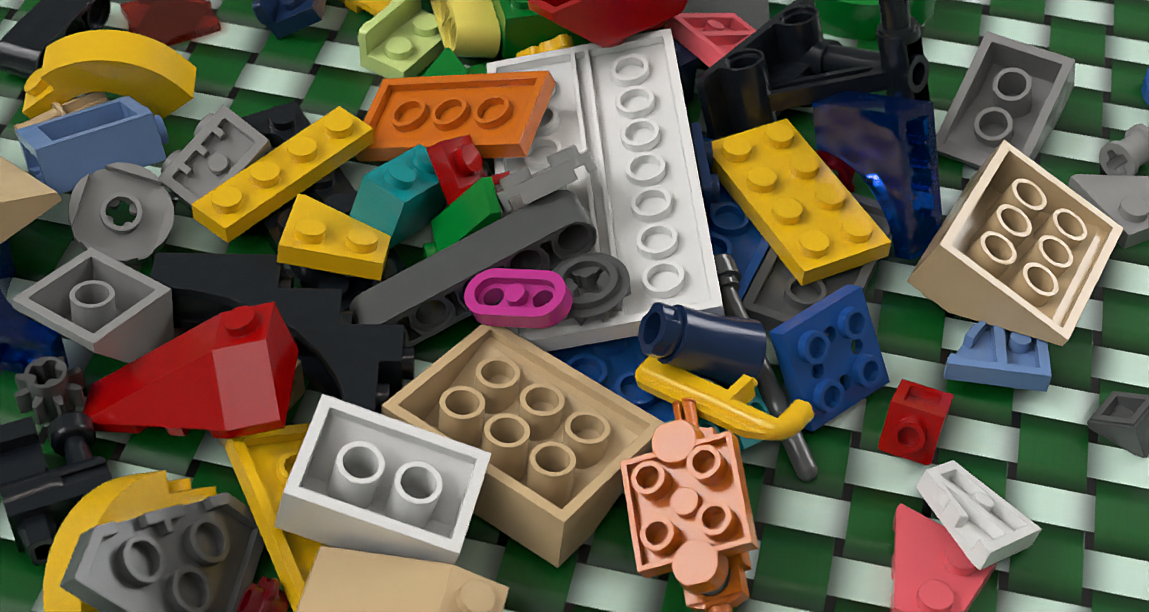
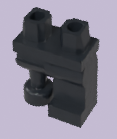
M82 412L64 413L56 417L49 424L47 435L50 445L55 453L66 458L67 464L50 470L47 468L32 416L0 425V495L18 552L26 551L31 562L36 566L47 563L55 536L73 507L90 491L113 479L104 457L93 456L90 450L96 442V431L92 419Z

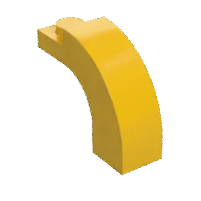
M91 30L63 37L46 47L42 68L32 73L25 83L24 90L26 95L22 113L32 119L51 110V104L55 102L62 105L74 97L85 93L109 92L124 97L129 95L141 105L147 106L154 116L159 114L164 119L194 98L197 68L174 49L140 34L119 30Z
M166 470L117 477L90 491L67 515L51 546L43 581L44 612H100L59 587L80 534L97 525L113 521L117 523L137 518L144 513L178 504L187 505L202 501L209 496L217 495L216 486L192 489L190 478L167 481Z

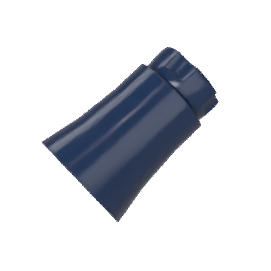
M657 302L653 303L649 312L643 316L638 331V339L641 345L640 351L643 354L657 358L663 364L709 379L726 389H729L743 374L756 379L765 359L767 346L766 332L761 322L756 319L727 317L699 311L679 304L671 306Z

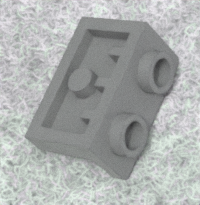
M223 104L215 114L210 113L198 123L194 130V138L182 151L176 150L169 155L161 167L162 174L158 178L171 197H178L192 208V203L262 158L272 146L269 139Z

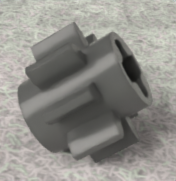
M46 356L35 359L26 367L24 373L15 375L19 391L14 395L19 412L28 413L33 410L36 423L39 425L43 422L50 424L56 417L64 413L75 412L76 407H84L86 404L82 390L86 387L82 369L76 367L67 370L64 357L62 356L59 358Z

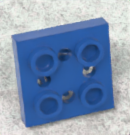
M846 284L769 331L791 404L796 399H800L812 405L814 418L803 428L805 430L815 431L890 382L862 286ZM855 340V349L854 351H851V348L853 347L852 341ZM841 376H843L844 378L843 385L841 384L840 380Z

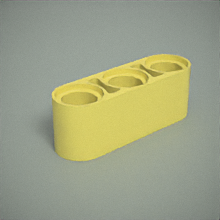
M430 0L445 49L449 47L457 57H496L500 47L501 32L492 0Z

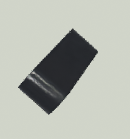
M40 0L0 40V70L28 80L32 73L42 68L45 49L48 45L75 33L101 30L109 18L111 1Z

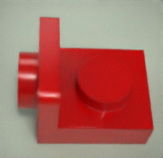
M470 134L440 141L426 148L448 205L453 203L480 178L487 177L482 166V157L474 146ZM509 171L492 175L496 193L498 192L497 188L501 186L500 179L509 175Z
M902 379L891 399L878 448L881 451L929 465L934 457L940 433L949 414L954 395Z

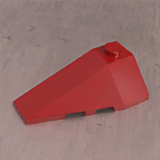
M274 301L254 306H240L231 311L221 312L91 384L82 413L87 414L92 419L95 431L140 433L147 427H165L169 435L186 436L190 429L209 430L213 438L232 439L283 429L285 427L299 349Z

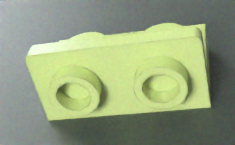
M392 0L375 17L365 22L358 33L360 66L385 78L415 77L445 49L435 15L421 9V0Z

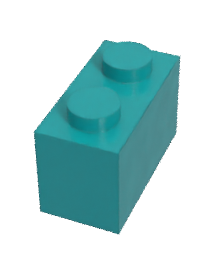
M419 144L363 176L349 216L390 235L389 249L429 225L446 206L447 200L426 147Z

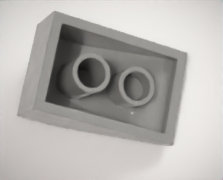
M986 31L931 146L932 153L979 169L1002 141L1006 140L1034 161L1057 124L1072 92L1075 82V59Z

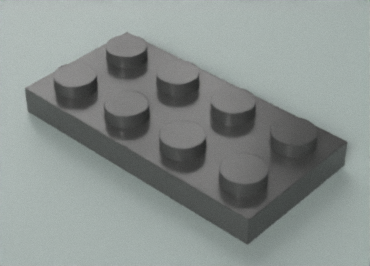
M851 193L890 239L898 221L900 208ZM770 248L742 304L749 319L760 321L766 331H771L846 284L862 286L863 293H865L880 259L801 286L774 250Z

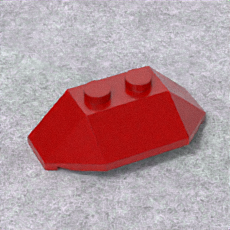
M528 0L530 10L602 48H611L623 44L627 37L638 32L661 27L665 20L681 14L688 0Z

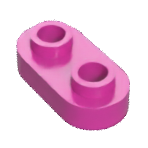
M488 269L477 274L469 282L464 294L465 304L478 322L487 326L539 329L552 327L568 315L573 301L572 294L562 277L550 270ZM502 300L499 304L494 305L497 301Z

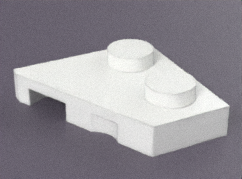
M954 460L927 469L916 486V489L971 563L979 570L1031 547L1042 530Z

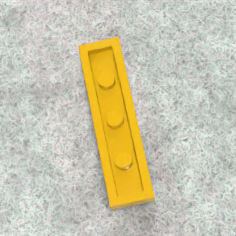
M338 106L192 203L193 218L222 240L229 243L296 197L297 194L302 193L373 144V127Z

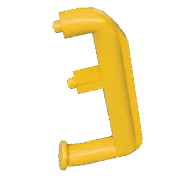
M650 356L635 371L636 383L642 390L671 404L675 400H679L682 403L681 398H693L696 401L697 416L728 431L731 430L743 438L769 441L784 440L800 432L814 418L812 405L800 399H796L778 418L747 405L755 397L754 388L758 385V382L755 378L745 374L727 390L688 371L663 364L657 358Z

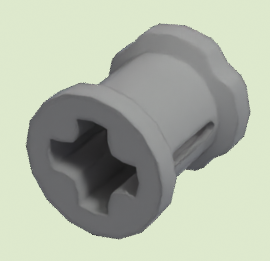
M1136 124L1125 132V138L1120 141H1110L1101 148L1099 160L1102 169L1107 175L1135 176L1141 165H1149V127L1144 124Z

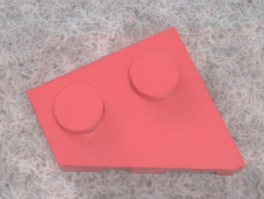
M681 13L666 20L663 28H671L672 37L708 67H711L757 31L735 13Z

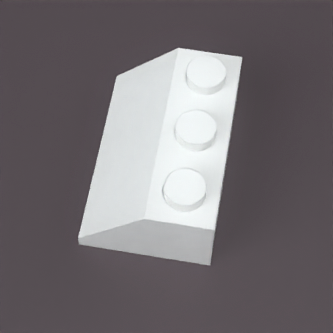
M322 394L283 491L274 527L334 548L455 565L492 453Z

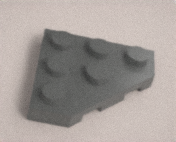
M228 492L187 505L178 504L144 513L137 518L97 525L85 531L79 536L59 587L100 612H237L244 592L253 582L265 543L250 507Z

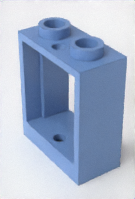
M129 95L15 130L29 174L58 192V194L73 190L79 180L88 173L91 175L97 170L105 169V165L125 162L146 167L167 159L163 144L168 143L169 139L161 116L159 114L154 116L147 106L141 105Z

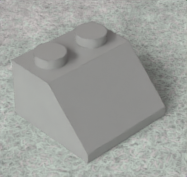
M92 247L11 299L12 308L95 353L126 363H131L174 339L171 288Z

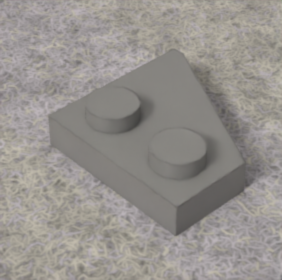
M1075 174L1070 177L1068 183L1070 189L1124 228L1117 241L1123 249L1149 240V176Z

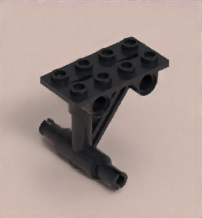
M814 0L793 1L697 77L696 84L708 138L718 140L778 121L777 116L785 109L817 107L831 100L885 90L890 120L899 128L902 159L914 163L928 159V155H932L926 122L932 114L928 86L929 63L923 52L920 24L910 14L909 1L878 0L881 22L876 29V37L879 51L842 46L837 40L824 39L819 10L815 7Z

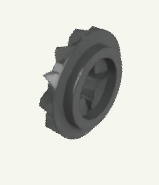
M597 252L578 254L562 261L552 270L562 277L572 294V307L562 321L572 317L582 326L588 318L596 316L604 322L606 313L610 310L622 311L623 299L631 295L630 276L626 266L619 259L608 254ZM597 285L599 293L586 292L580 296L578 288L581 289L583 287L590 290Z

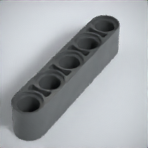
M556 190L362 292L350 304L349 311H353V324L404 325L405 347H412L472 315L465 304L464 294L469 282L480 272L492 268L552 271L562 261L572 256L589 252L596 243V228L574 192Z

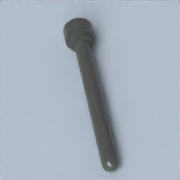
M729 254L714 255L725 316L749 318L737 293L740 289L739 281L741 274L733 257ZM765 354L762 368L756 378L758 382L757 388L768 408L769 415L778 418L789 407V404ZM800 431L793 437L781 440L797 477L805 482L815 479L818 474V467L802 432Z

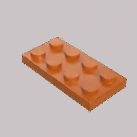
M549 70L383 79L363 121L373 127L374 143L355 155L359 162L390 161L419 144L428 148L440 141L469 134L482 158L527 157L556 83Z

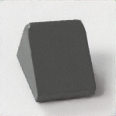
M1112 391L1087 421L1089 429L1128 452L1141 458H1147L1149 456V395Z

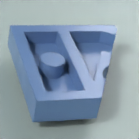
M981 320L973 324L965 334L963 344L956 354L951 353L948 356L943 377L949 380L1047 392L1052 377L1048 342L995 325L992 326Z

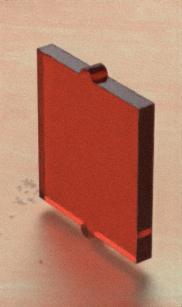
M133 0L120 4L121 12L129 23V32L152 38L167 46L221 31V24L212 12L211 2L208 0Z

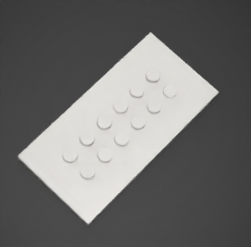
M671 28L627 37L623 44L611 48H602L594 43L486 63L487 73L549 70L556 83L527 157L494 158L495 175L507 171L511 174L528 166L532 175L550 166L546 158L547 156L573 144L576 145L579 153L589 150L597 169L590 174L586 171L584 165L574 169L578 180L558 190L574 192L596 228V243L589 252L604 253L619 259L629 272L631 295L623 299L622 311H608L604 322L595 316L588 318L581 326L571 317L548 328L507 327V329L542 350L549 352L638 336L643 316L649 312L652 304L657 302L671 306L679 304L699 311L725 316ZM502 186L498 187L497 191L502 190ZM520 196L510 199L513 210L503 213L500 207L501 218L526 206L523 205ZM597 285L590 290L583 287L581 289L578 288L580 296L586 292L599 293Z

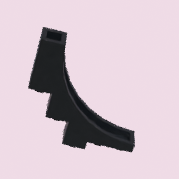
M156 252L150 278L172 290L174 328L192 329L221 312L231 311L240 306H254L274 301L299 349L297 359L302 362L303 375L323 394L381 414L382 405L403 388L404 380L414 379L415 347H405L404 325L353 324V311H343L342 289L294 288L293 276H284V263L277 262V255Z

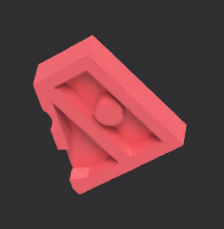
M900 503L896 508L892 526L895 534L891 566L893 590L890 612H968L994 572L997 563L979 570L971 563L945 526Z

